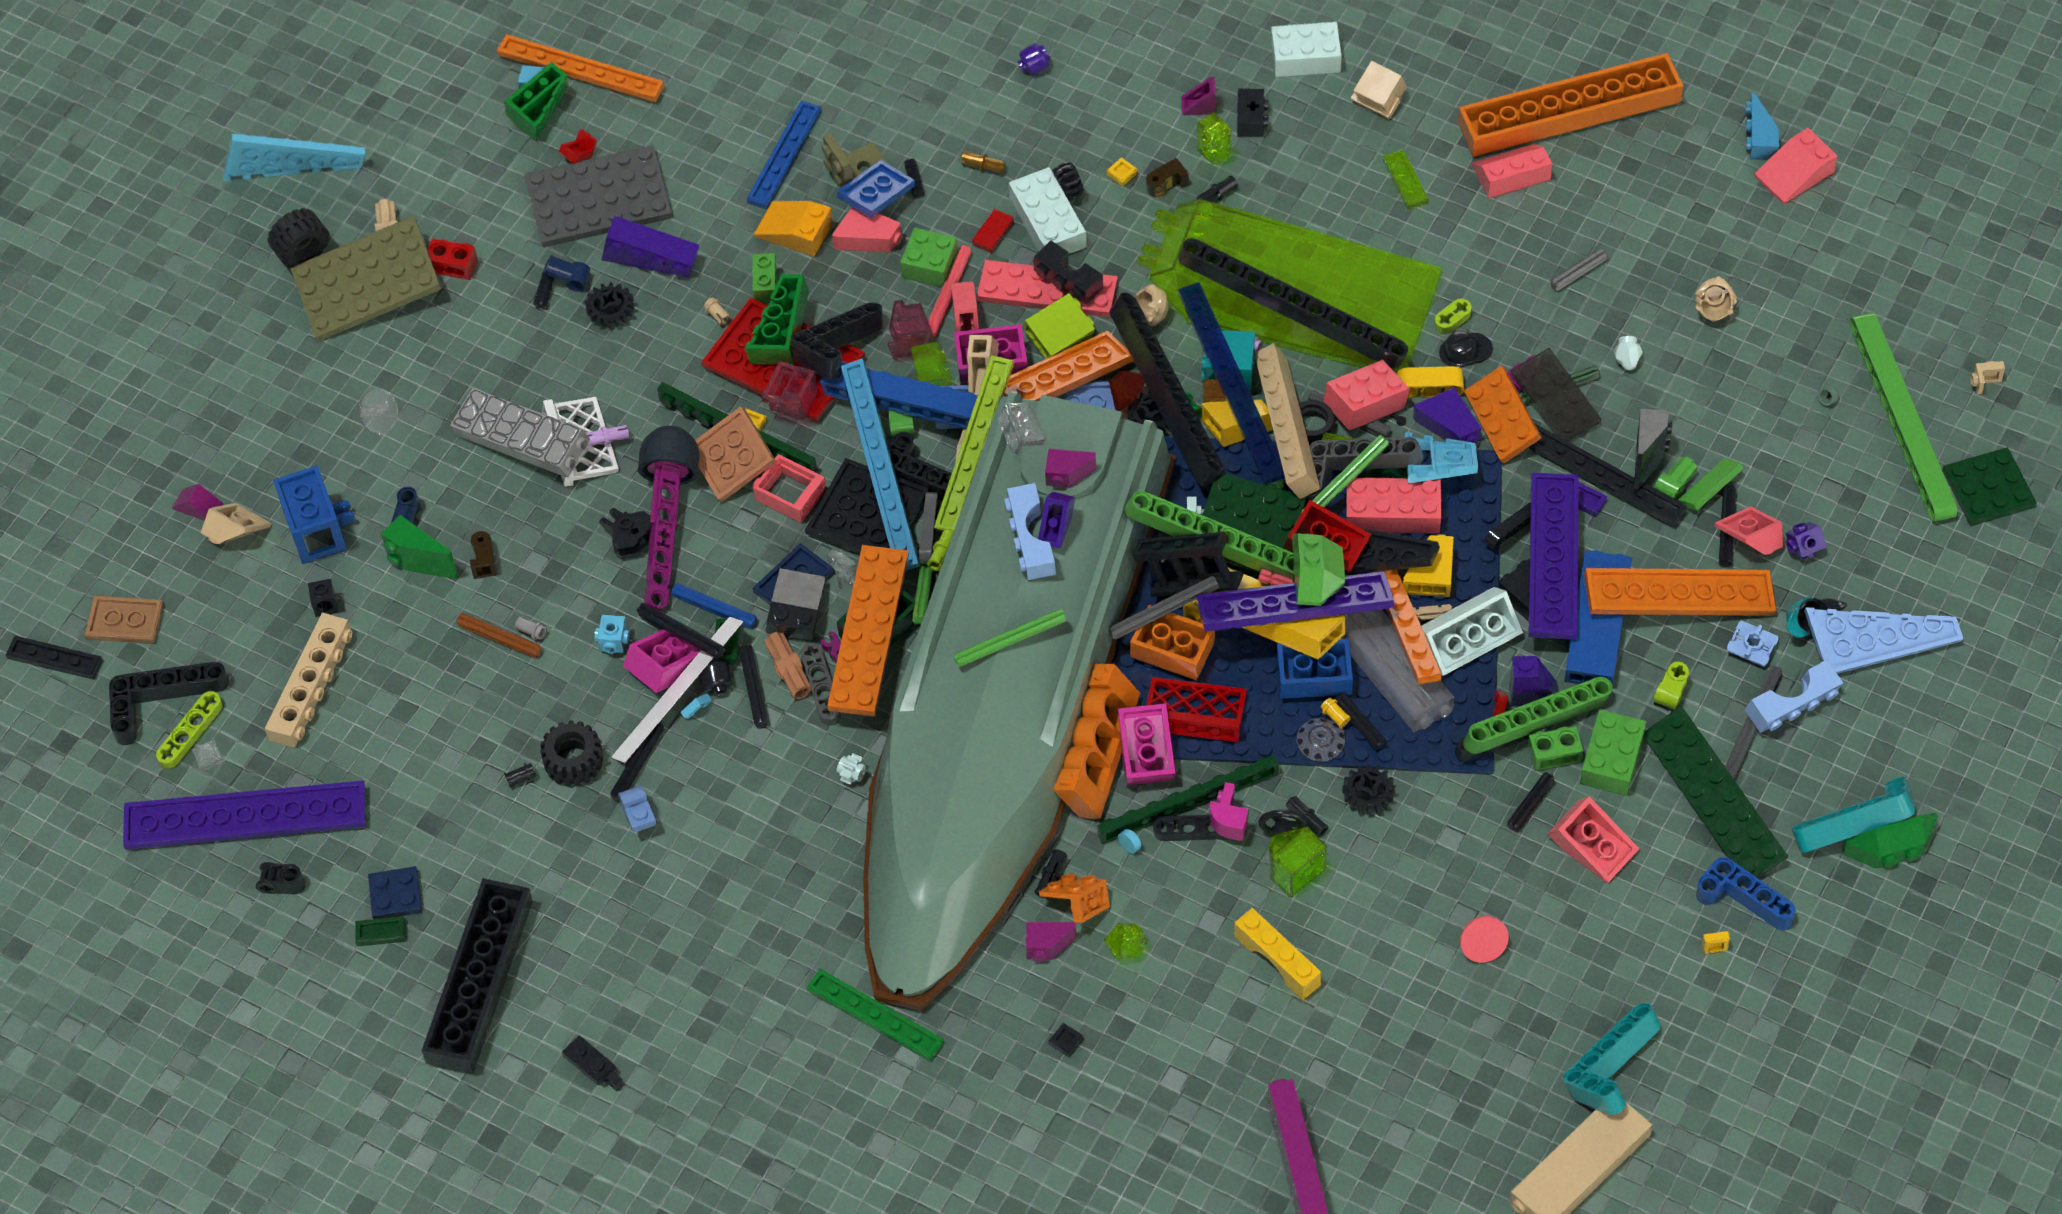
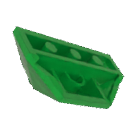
M1936 812L1920 815L1861 833L1856 837L1847 838L1844 841L1842 852L1845 856L1875 869L1881 867L1889 868L1905 860H1916L1922 856L1935 830L1938 814Z

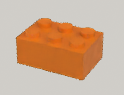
M1170 612L1136 629L1130 641V656L1197 680L1215 643V631L1205 632L1202 623Z

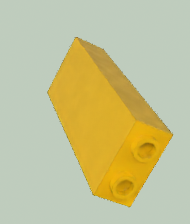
M1244 574L1238 590L1271 585L1262 583ZM1340 614L1313 619L1245 626L1242 628L1319 659L1345 635V616Z

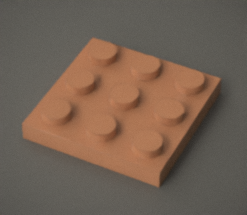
M742 406L695 440L700 454L699 468L717 499L721 502L777 462L747 411Z

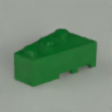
M551 62L505 100V115L536 141L567 90V74Z

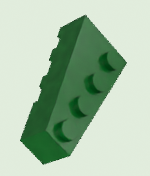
M781 274L770 296L771 301L768 307L764 308L762 319L759 325H756L753 337L745 347L751 364L795 365V361L792 358L791 337L802 329L809 293L803 274Z

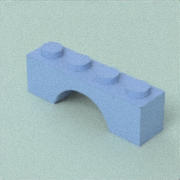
M1032 483L1008 488V498L1004 499L1006 512H1011L1012 518H1009L1011 532H1016L1017 538H1014L1016 552L1021 551L1022 557L1018 558L1021 572L1026 571L1027 580L1056 575L1055 561L1050 542L1038 540L1028 532V527L1032 521L1041 516L1036 484Z
M1827 660L1810 668L1801 679L1802 695L1788 698L1769 690L1750 701L1745 708V712L1760 733L1768 729L1774 731L1786 719L1792 721L1801 715V711L1805 709L1811 711L1820 704V701L1824 699L1830 701L1839 694L1838 690L1843 682Z

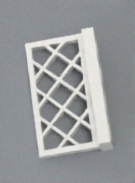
M596 397L553 404L552 399L543 401L542 414L580 427L585 433L592 432L586 428L590 422L598 425V430H601V427H605ZM593 405L594 411L591 415L581 411L582 407ZM568 410L572 414L567 419L561 416L559 411ZM576 415L586 419L582 426L572 421ZM609 442V445H605L602 451L588 446L583 451L577 464L581 462L589 466L586 471L577 472L575 467L568 478L562 475L561 478L564 487L572 486L574 480L618 473L619 468L611 443ZM587 451L597 455L593 462L584 458ZM603 458L609 461L611 466L602 467L598 465V462Z

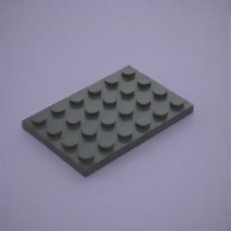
M654 145L524 174L542 248L608 233L614 216L641 225L672 218Z

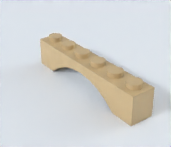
M970 335L967 355L968 391L975 395L979 393L991 355H998L999 344L992 335ZM963 429L962 434H961V437H960V440H959V442H958L957 452H956V459H957V456H958V453H959V450H960V447H961V444H962V441H963V438H964L966 429Z

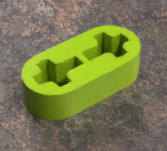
M1457 299L1441 310L1435 316L1434 327L1436 331L1441 334H1449L1471 317V303L1466 299Z

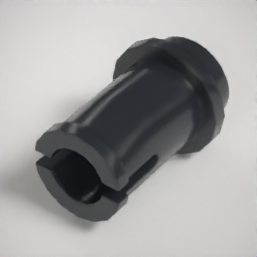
M525 762L523 763L524 766L504 773L510 788L528 779L533 780L532 778L536 776V773L531 763L526 764Z

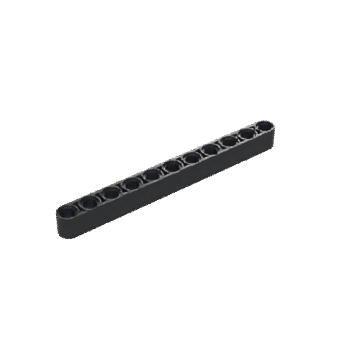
M1189 238L1183 242L1178 260L1184 267L1377 362L1384 360L1392 369L1399 368L1408 353V346L1402 340L1197 239Z
M1122 292L1109 310L1110 316L1195 480L1203 487H1211L1224 470V466L1138 301L1131 294Z

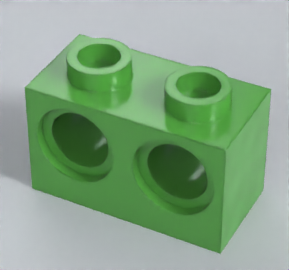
M775 253L752 254L753 297L755 300L769 305L771 301L770 296L777 284Z
M1576 726L1570 728L1560 727L1557 730L1548 732L1538 731L1529 735L1528 750L1535 772L1582 763L1584 750ZM1568 743L1571 746H1564L1563 744ZM1539 748H1546V749H1548V750L1543 751V750H1540Z

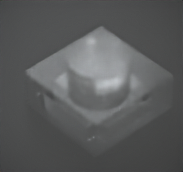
M214 740L192 749L201 772L224 763Z

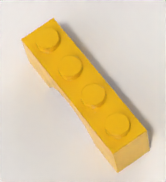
M1253 908L1234 923V937L1250 952L1257 951L1268 958L1282 975L1285 984L1302 1000L1306 999L1321 986V971Z

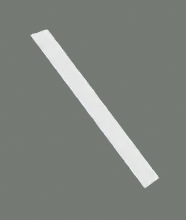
M729 617L711 639L724 646L744 621ZM702 650L697 654L611 758L624 763L630 758L713 659L712 655Z

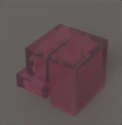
M903 299L894 301L888 328L893 341L887 344L892 358L896 359L927 353L932 329L922 304L905 305Z
M779 361L761 396L762 402L769 404V408L772 411L804 420L818 392L815 371Z

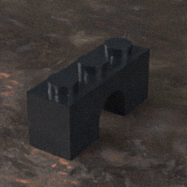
M1051 240L1033 257L1034 271L1038 276L1045 277L1056 288L1063 289L1073 299L1076 298L1084 304H1087L1103 288V274L1085 263L1081 268L1074 271L1065 269L1069 265L1068 251Z

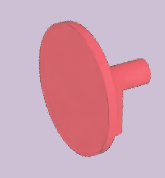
M1492 916L1475 918L1465 926L1461 933V949L1465 956L1474 962L1484 963L1492 961L1505 950L1509 939L1508 930L1498 918Z

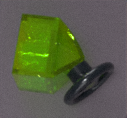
M1272 810L1264 813L1259 818L1258 824L1261 830L1272 835L1269 844L1270 879L1291 898L1326 870L1327 845L1307 827L1306 819L1297 812ZM1282 817L1292 818V819H1295L1296 821L1288 820V819H1285V818H1282ZM1267 820H1274L1275 825L1269 827L1266 824Z

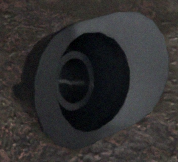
M1460 330L1451 333L1447 340L1442 343L1439 355L1446 365L1461 367L1486 360L1492 354L1493 345L1489 338L1483 334Z

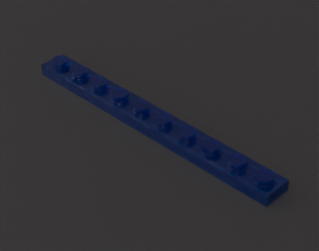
M1200 282L1178 289V295L1264 485L1284 479L1285 475L1281 460Z

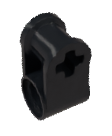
M264 862L260 865V880L256 883L258 891L267 894H298L304 890L306 882L297 865L276 864L272 862Z

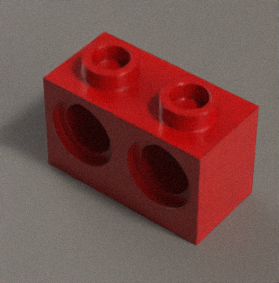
M432 238L428 247V253L436 274L470 280L477 262L475 246L468 243H456L445 239Z

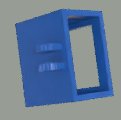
M318 465L273 480L302 564L346 550L340 527L353 522L355 516L353 512H347L351 508L349 501L344 500L334 504L331 503ZM330 527L335 544L308 553L303 536Z

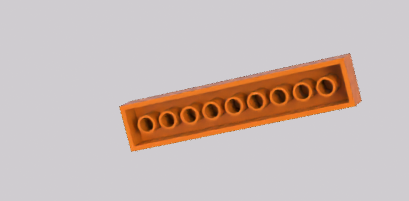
M1668 53L1459 107L1458 125L1472 157L1680 103L1683 84Z

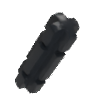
M914 158L906 159L904 164L907 176L915 180L914 187L911 189L912 195L915 198L922 197L924 195V188L921 183L916 160Z
M542 272L536 291L537 296H535L533 305L537 309H544L548 302L546 299L549 298L553 285L552 282L555 279L545 275L544 272Z

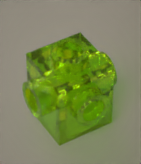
M1136 923L1117 924L1103 940L1117 959H1134L1143 952L1144 946L1149 942L1143 934V929Z

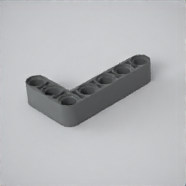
M1413 437L1385 438L1389 442V446L1365 469L1407 468L1408 465H1420L1423 462L1424 455L1418 441ZM1376 438L1319 440L1313 442L1309 447L1320 490L1306 496L1307 503L1309 500L1312 501L1331 483L1333 470H1344Z

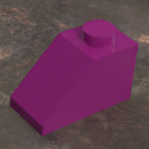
M1048 449L1045 468L1046 485L1056 488L1071 487L1096 470V452Z
M1026 922L1027 960L1035 962L1052 960L1076 939V923Z

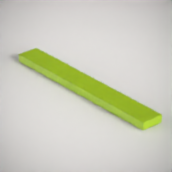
M992 355L990 357L934 526L938 531L943 532L946 527L955 530L999 401L1004 396L1014 366L1013 360Z

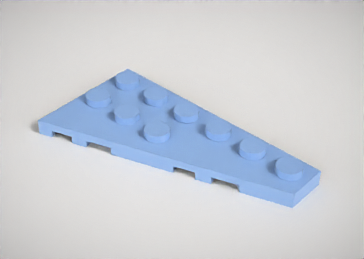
M1805 608L1804 610L1821 662L1827 660L1837 674L1958 643L1963 640L1957 618L1951 616H1912L1911 614L1903 613L1902 615H1896L1886 612L1854 610L1848 612L1836 611V609L1815 610L1814 608Z

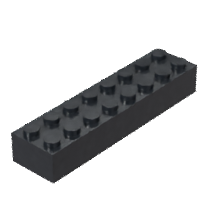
M482 878L421 1050L426 1064L471 1074L474 1073L533 903L529 888Z

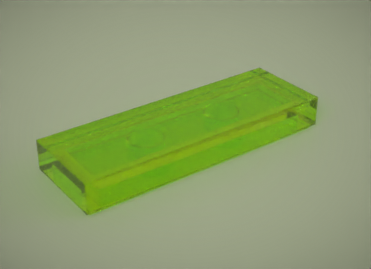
M1404 149L1383 155V162L1407 209L1410 210L1429 204V198Z

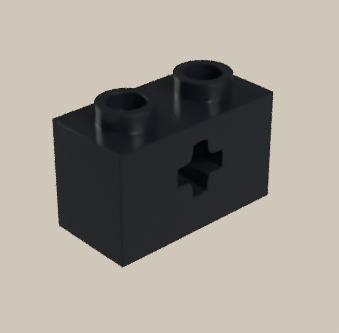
M1238 88L1237 137H1264V128H1268V115H1264V111H1268L1269 98H1264V89Z

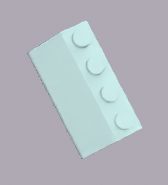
M1496 587L1483 592L1421 626L1442 676L1523 633L1507 592Z

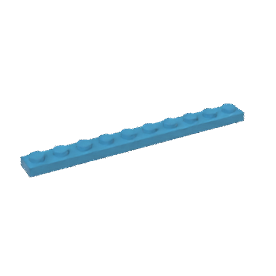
M862 358L842 365L841 368L888 543L892 549L908 550L907 571L919 567L920 563L868 371Z

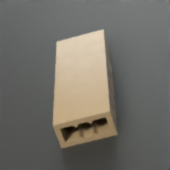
M1626 1103L1623 1111L1615 1115L1595 1110L1511 1191L1510 1203L1512 1208L1518 1214H1570L1650 1136L1652 1124L1628 1103Z

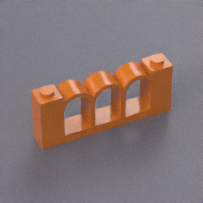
M1115 664L1093 665L1087 684L1090 688L1085 692L1082 701L1083 717L1076 721L1072 734L1074 746L1067 750L1063 769H1061L1053 789L1079 818L1101 819L1122 753L1118 709L1136 707L1140 692ZM1105 705L1109 708L1107 716L1105 713ZM1095 734L1100 737L1098 745L1096 744ZM1086 763L1090 766L1088 775L1086 772Z

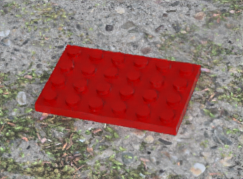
M750 297L702 360V367L818 422L835 399V397L824 395L820 383L822 376L796 361L795 365L750 363L745 347L751 341L753 331L762 319L764 308L768 307V305ZM803 323L801 331L812 326ZM850 344L837 349L841 352V361L846 363L862 358L864 360L865 358L864 351Z

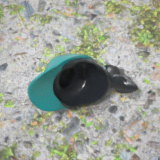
M1806 597L1798 600L1786 612L1787 631L1792 636L1798 638L1811 634L1804 612L1805 608H1814L1815 610L1836 609V611H1841L1846 608L1847 603L1832 598L1820 600Z

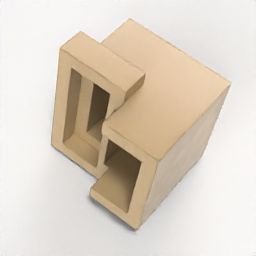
M1371 61L1355 87L1351 100L1390 120L1407 86L1401 75Z

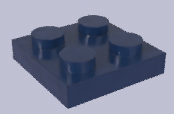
M416 866L368 874L373 919L422 913Z

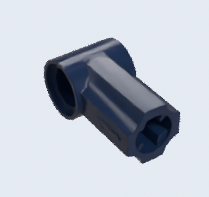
M550 255L543 272L545 275L565 282L569 289L581 292L586 288L591 269L585 263H570Z
M403 487L397 493L398 502L391 523L401 515L413 524L416 514L421 509V503L414 488Z

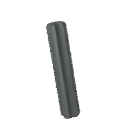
M1602 248L1593 252L1551 279V287L1555 291L1564 288L1606 261L1607 253Z

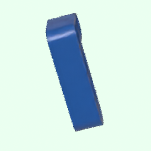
M1721 857L1715 860L1698 881L1696 897L1704 905L1715 903L1723 893H1726L1778 930H1787L1793 924L1796 912L1795 905L1729 858ZM1719 871H1724L1727 874H1720ZM1738 885H1745L1747 888H1740ZM1703 888H1710L1713 891H1706ZM1758 899H1765L1768 902L1763 903L1760 902Z

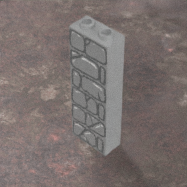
M474 388L471 389L450 425L461 438L567 478L572 470L575 469L577 461L583 451L587 449L590 441L588 435L580 427Z

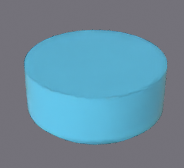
M1125 829L1118 835L1119 843L1128 853L1134 854L1141 848V841L1132 830Z

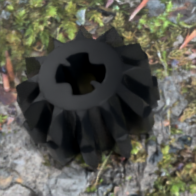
M1071 162L1062 163L1053 168L1052 173L1068 200H1074L1083 194L1084 189L1079 172Z

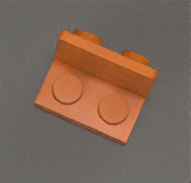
M1065 874L1061 876L1060 880L1048 883L1047 887L1039 891L1041 897L1070 899L1074 923H1083L1110 907L1106 879H1098L1094 875L1076 877V874Z

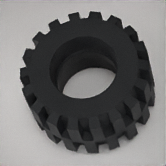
M301 208L300 210L296 209L290 213L288 212L285 216L278 219L277 223L272 226V230L269 231L267 242L281 262L291 268L320 256L327 247L330 234L312 210Z
M573 720L568 721V724L560 722L556 728L552 726L550 733H545L543 736L544 741H541L540 744L544 769L550 779H555L557 784L564 782L565 786L568 787L571 784L580 786V782L583 781L585 784L590 782L589 778H595L598 775L597 770H601V762H603L602 748L596 731H592V727L588 724L584 727V723L581 721L574 724ZM572 748L583 750L575 758L566 759L560 757L563 752Z

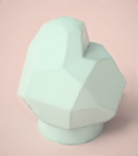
M1633 336L1620 337L1619 344L1615 347L1614 351L1617 362L1625 370L1636 368L1637 362L1643 353L1640 344L1637 343V338Z

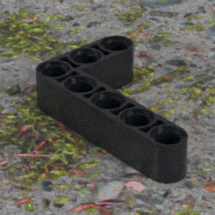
M875 302L866 303L795 333L791 337L793 360L826 379L840 377L842 375L841 352L837 349L880 331L883 328L882 305Z
M208 662L122 674L113 677L109 683L110 725L116 741L121 745H130L136 740V703L225 690L229 685V678L224 665L220 662Z

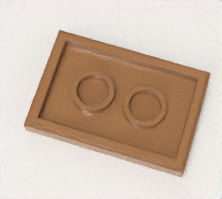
M94 596L84 636L86 640L155 644L164 607L163 600Z

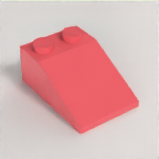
M1806 128L1784 144L1754 176L1780 202L1785 204L1834 173L1838 155L1809 128Z
M1590 796L1578 800L1547 833L1564 852L1606 883H1609L1639 850L1635 843Z

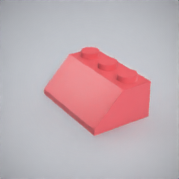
M1532 144L1472 162V167L1489 199L1551 180L1552 162L1544 147Z

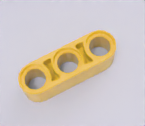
M1409 367L1397 371V376L1409 387L1408 398H1431L1452 388H1455L1459 395L1464 393L1463 370L1459 367Z

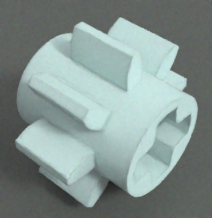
M852 753L851 756L848 755V757L843 756L837 766V773H840L841 781L851 785L852 782L855 783V781L860 782L866 772V765L862 762L863 757Z

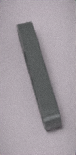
M926 492L919 557L921 565H927L933 553L936 534L934 526L938 515V492Z
M816 643L805 644L801 649V658L811 686L819 718L825 725L837 724L840 721L841 713L831 711L833 716H829L826 711L829 696L821 698L817 695L820 690L831 691L832 686L822 649ZM809 652H813L816 662L812 663ZM815 670L824 672L821 678H813L811 676Z

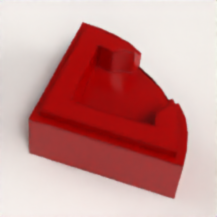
M1495 691L1493 701H1496V705L1493 710V716L1505 712L1508 696L1504 691Z

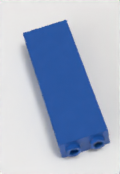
M1585 550L1577 598V638L1570 641L1564 682L1581 684L1597 677H1605L1613 685L1623 614H1590L1584 571L1586 568H1631L1632 557L1623 554L1602 553L1597 550Z

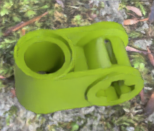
M1673 662L1670 664L1656 690L1653 702L1673 710L1678 707L1689 675V668L1683 662Z

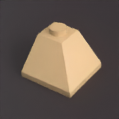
M232 503L209 508L201 534L208 537L210 542L221 544L270 528L272 523L239 504Z

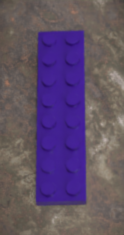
M1531 474L1528 637L1575 640L1577 638L1579 475Z
M1384 571L1345 576V584L1331 597L1326 599L1325 603L1321 606L1297 604L1295 583L1196 595V603L1205 632L1394 608V599Z

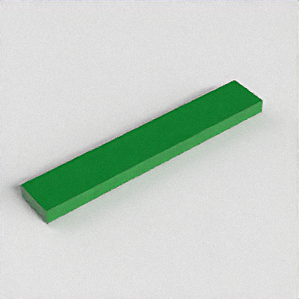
M819 969L806 987L809 993L929 1062L932 1061L944 1044L943 1038L822 969Z

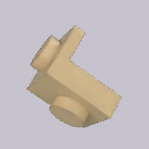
M1987 361L1985 363H1976L1974 373L1970 374L1971 386L1975 387L1977 395L1982 394L1985 383L2002 382L2005 371L2004 362Z

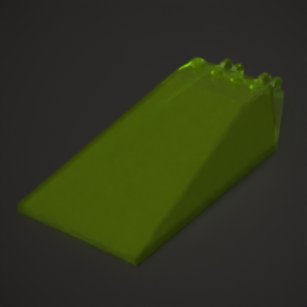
M1200 199L1177 204L1174 214L1163 209L1156 211L1155 216L1158 220H1153L1151 228L1154 231L1165 234L1160 249L1155 245L1144 244L1141 251L1145 255H1140L1137 262L1140 266L1152 269L1150 280L1156 287L1165 291L1167 300L1186 320V324L1208 330L1255 332V337H1258L1263 344L1271 345L1275 343L1279 348L1358 368H1363L1377 362L1181 265L1178 256L1183 242L1186 239L1194 238L1402 340L1408 346V353L1402 365L1392 370L1397 374V371L1409 367L1442 274V267Z

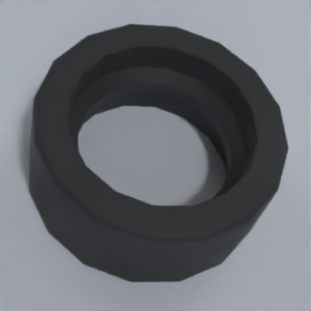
M1307 400L1299 403L1302 417L1317 415L1326 421V425L1322 429L1316 431L1305 429L1308 443L1328 440L1334 429V414L1331 408L1318 400Z

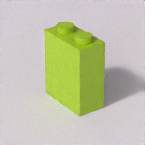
M1068 293L1026 319L1022 329L1042 357L1047 359L1090 339L1095 331V325L1093 320L1083 313L1079 301L1076 298L1073 299Z

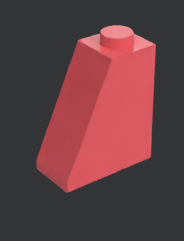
M851 207L832 234L833 247L836 250L892 252L894 247L898 246L903 239L901 223L879 213L870 218L854 207Z
M974 281L952 283L956 332L979 329Z

